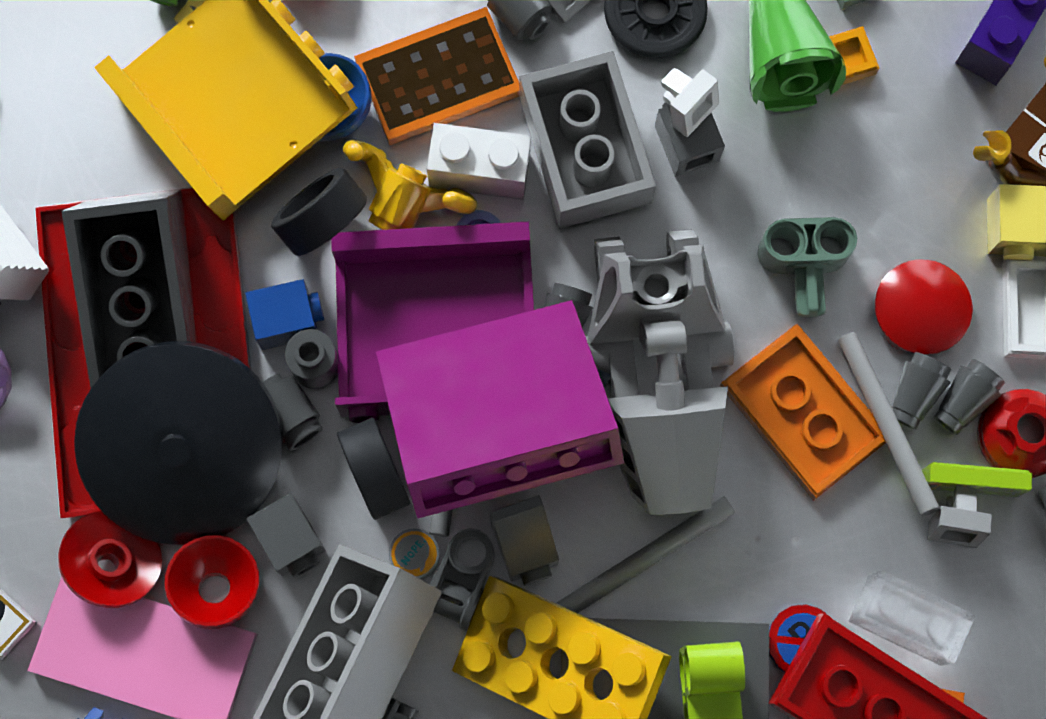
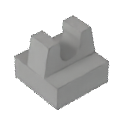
M961 486L955 487L954 496L949 495L946 498V506H940V509L929 520L927 540L977 548L990 535L992 514L977 512V489Z

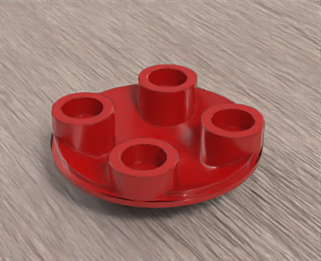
M919 259L907 261L896 266L882 279L876 292L875 314L881 330L893 348L911 353L918 352L924 355H931L950 349L963 338L972 320L973 305L966 284L955 271L942 263Z

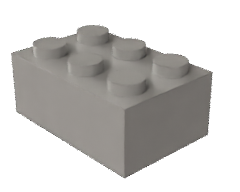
M614 51L519 76V99L559 229L652 204L656 183Z

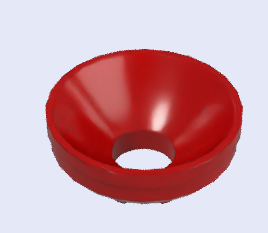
M1030 389L1012 390L1002 393L1000 398L981 413L977 426L978 445L982 455L992 467L1029 470L1032 473V479L1046 474L1045 394ZM1032 415L1042 422L1045 433L1040 442L1028 443L1021 438L1017 425L1022 416Z
M220 535L203 536L183 545L172 557L165 573V591L173 610L184 621L204 629H220L241 620L250 611L256 601L259 590V571L250 551L234 539ZM219 576L229 582L230 591L223 601L210 603L201 598L200 587L209 577Z

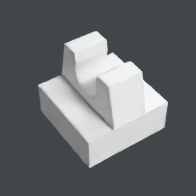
M674 68L661 81L662 87L667 90L663 95V100L670 105L672 127L685 137H688L719 105L718 80L703 69L694 79H691Z

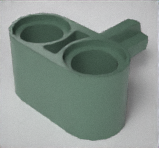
M842 218L781 219L769 225L758 246L757 255L761 265L769 272L794 275L796 312L798 316L814 318L822 316L826 312L823 273L835 272L842 268L855 250L858 238L854 227ZM831 237L837 240L841 245L842 253L831 254L825 251L821 246L820 238ZM782 238L789 241L793 246L794 253L787 256L780 255L772 248L771 240Z

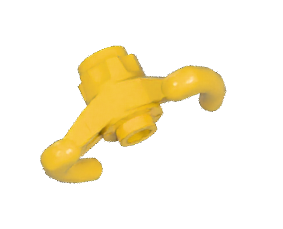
M359 140L347 141L343 146V152L349 160H361L368 165L377 190L368 209L372 212L368 221L382 230L414 228L420 213L447 208L458 213L471 214L477 209V200L462 189L452 188L448 190L429 187L424 184L427 178L426 174L403 163L400 164L398 170L395 169L391 161L387 159L386 153L380 148Z

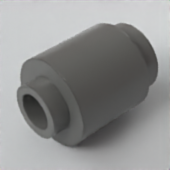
M488 0L487 7L518 40L525 39L526 37H529L531 40L536 39L546 31L552 22L549 17L552 12V6L547 0Z
M307 329L296 333L288 341L285 348V360L294 378L300 384L309 388H320L333 381L338 373V354L332 340L325 333L319 330ZM319 352L315 360L310 362L304 361L308 354Z
M276 374L262 382L276 405L282 426L283 443H285L290 451L303 446L323 430L318 421L320 414L293 376L283 379L280 374Z

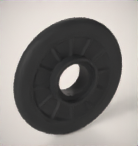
M605 0L604 14L611 34L624 48L643 57L665 58L683 52L699 38L707 20V0H662L668 6L669 13L661 19H652L644 13L642 6L648 0Z

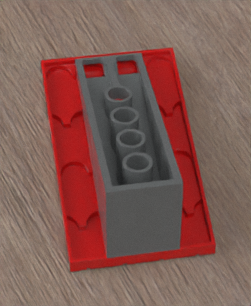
M192 187L46 205L35 208L39 256L49 269L41 285L60 518L84 516L101 511L85 489L76 464L74 436L76 422L84 399L100 376L114 363L131 352L148 345L170 341H188L205 344L227 352L251 369L235 211L223 221L206 205ZM135 293L143 298L145 304L140 303L136 299Z

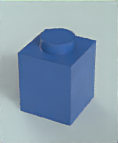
M304 279L245 292L255 340L262 351L287 345L288 341L300 331L307 329L318 330L316 322L325 320L319 293L309 294Z

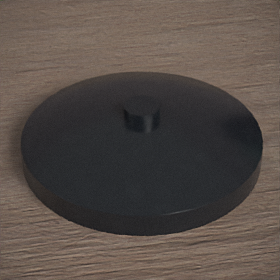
M170 341L148 345L135 350L118 360L100 376L90 389L79 411L75 428L74 447L76 464L85 489L98 508L110 520L124 530L143 539L163 544L185 545L203 536H224L247 521L246 518L253 515L260 508L269 495L278 474L283 451V434L280 417L273 398L259 377L248 366L227 352L212 346L188 341Z

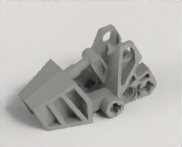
M692 229L667 232V257L658 259H638L633 255L627 256L624 244L619 236L594 239L598 289L588 336L585 337L596 368L611 375L612 398H608L619 429L624 464L619 465L632 497L649 515L683 514L711 509L728 386L713 387L711 367L728 366L734 363V344L731 326L729 322H724L704 246L699 245V238ZM633 338H639L647 357H657L659 382L655 383L656 396H651V394L639 395ZM677 354L680 355L683 374H686L687 391H684L683 381L679 380Z

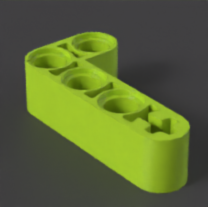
M736 641L685 645L680 648L679 669L684 719H743L740 691L745 689V664L741 643Z

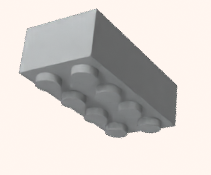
M339 544L253 719H382L443 591L399 567Z

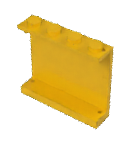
M206 0L124 69L109 55L94 67L206 205L223 221L358 108L348 94V91L354 87L353 84L336 64L328 70L319 60L325 53L307 31L299 36L290 25L296 19L280 0H273L272 2L268 0Z

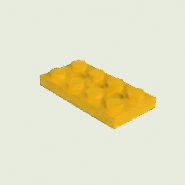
M489 575L452 671L548 719H647L672 656L506 580ZM520 629L525 636L526 645L523 653L514 658L508 650V639L515 630ZM562 649L568 656L569 666L567 672L557 679L551 673L550 659L557 650ZM605 669L612 676L613 689L607 698L601 700L594 693L593 680L598 672Z

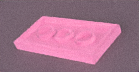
M61 577L27 671L177 719H230L258 634L232 625L220 629L195 627L184 621L171 606L146 598H142L131 605L118 608L95 606L76 596Z

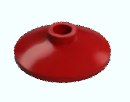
M98 511L80 518L66 531L58 551V565L64 582L80 599L99 607L118 608L141 600L151 591L160 575L162 554L159 543L131 534L110 520L102 511ZM110 560L114 563L116 570L113 572L105 571L99 567L98 562Z

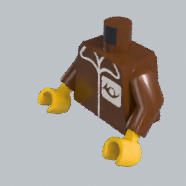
M1046 57L1044 58V66H1045V67H1046ZM1046 83L1006 132L1003 130L984 131L983 136L988 140L989 146H976L973 150L975 159L988 161L989 166L1003 184L1046 186Z

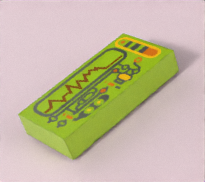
M932 462L922 469L931 490L954 492L956 486L977 489V494L1019 497L1032 490V473L1029 470Z

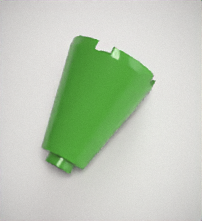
M749 0V86L753 101L756 104L758 100L764 102L765 109L769 111L790 112L817 104L816 95L826 89H829L830 96L835 93L846 79V66L842 56L807 1Z

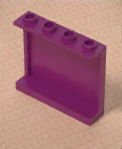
M529 221L339 232L331 239L332 254L336 265L339 397L335 398V405L341 418L348 417L352 423H361L370 418L378 421L380 415H391L376 351L534 310Z
M572 300L376 351L404 474L417 519L624 464L619 429Z

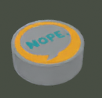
M415 528L407 529L393 539L389 548V560L391 565L399 567L422 580L429 577L436 570L440 560V550L436 540L428 532Z

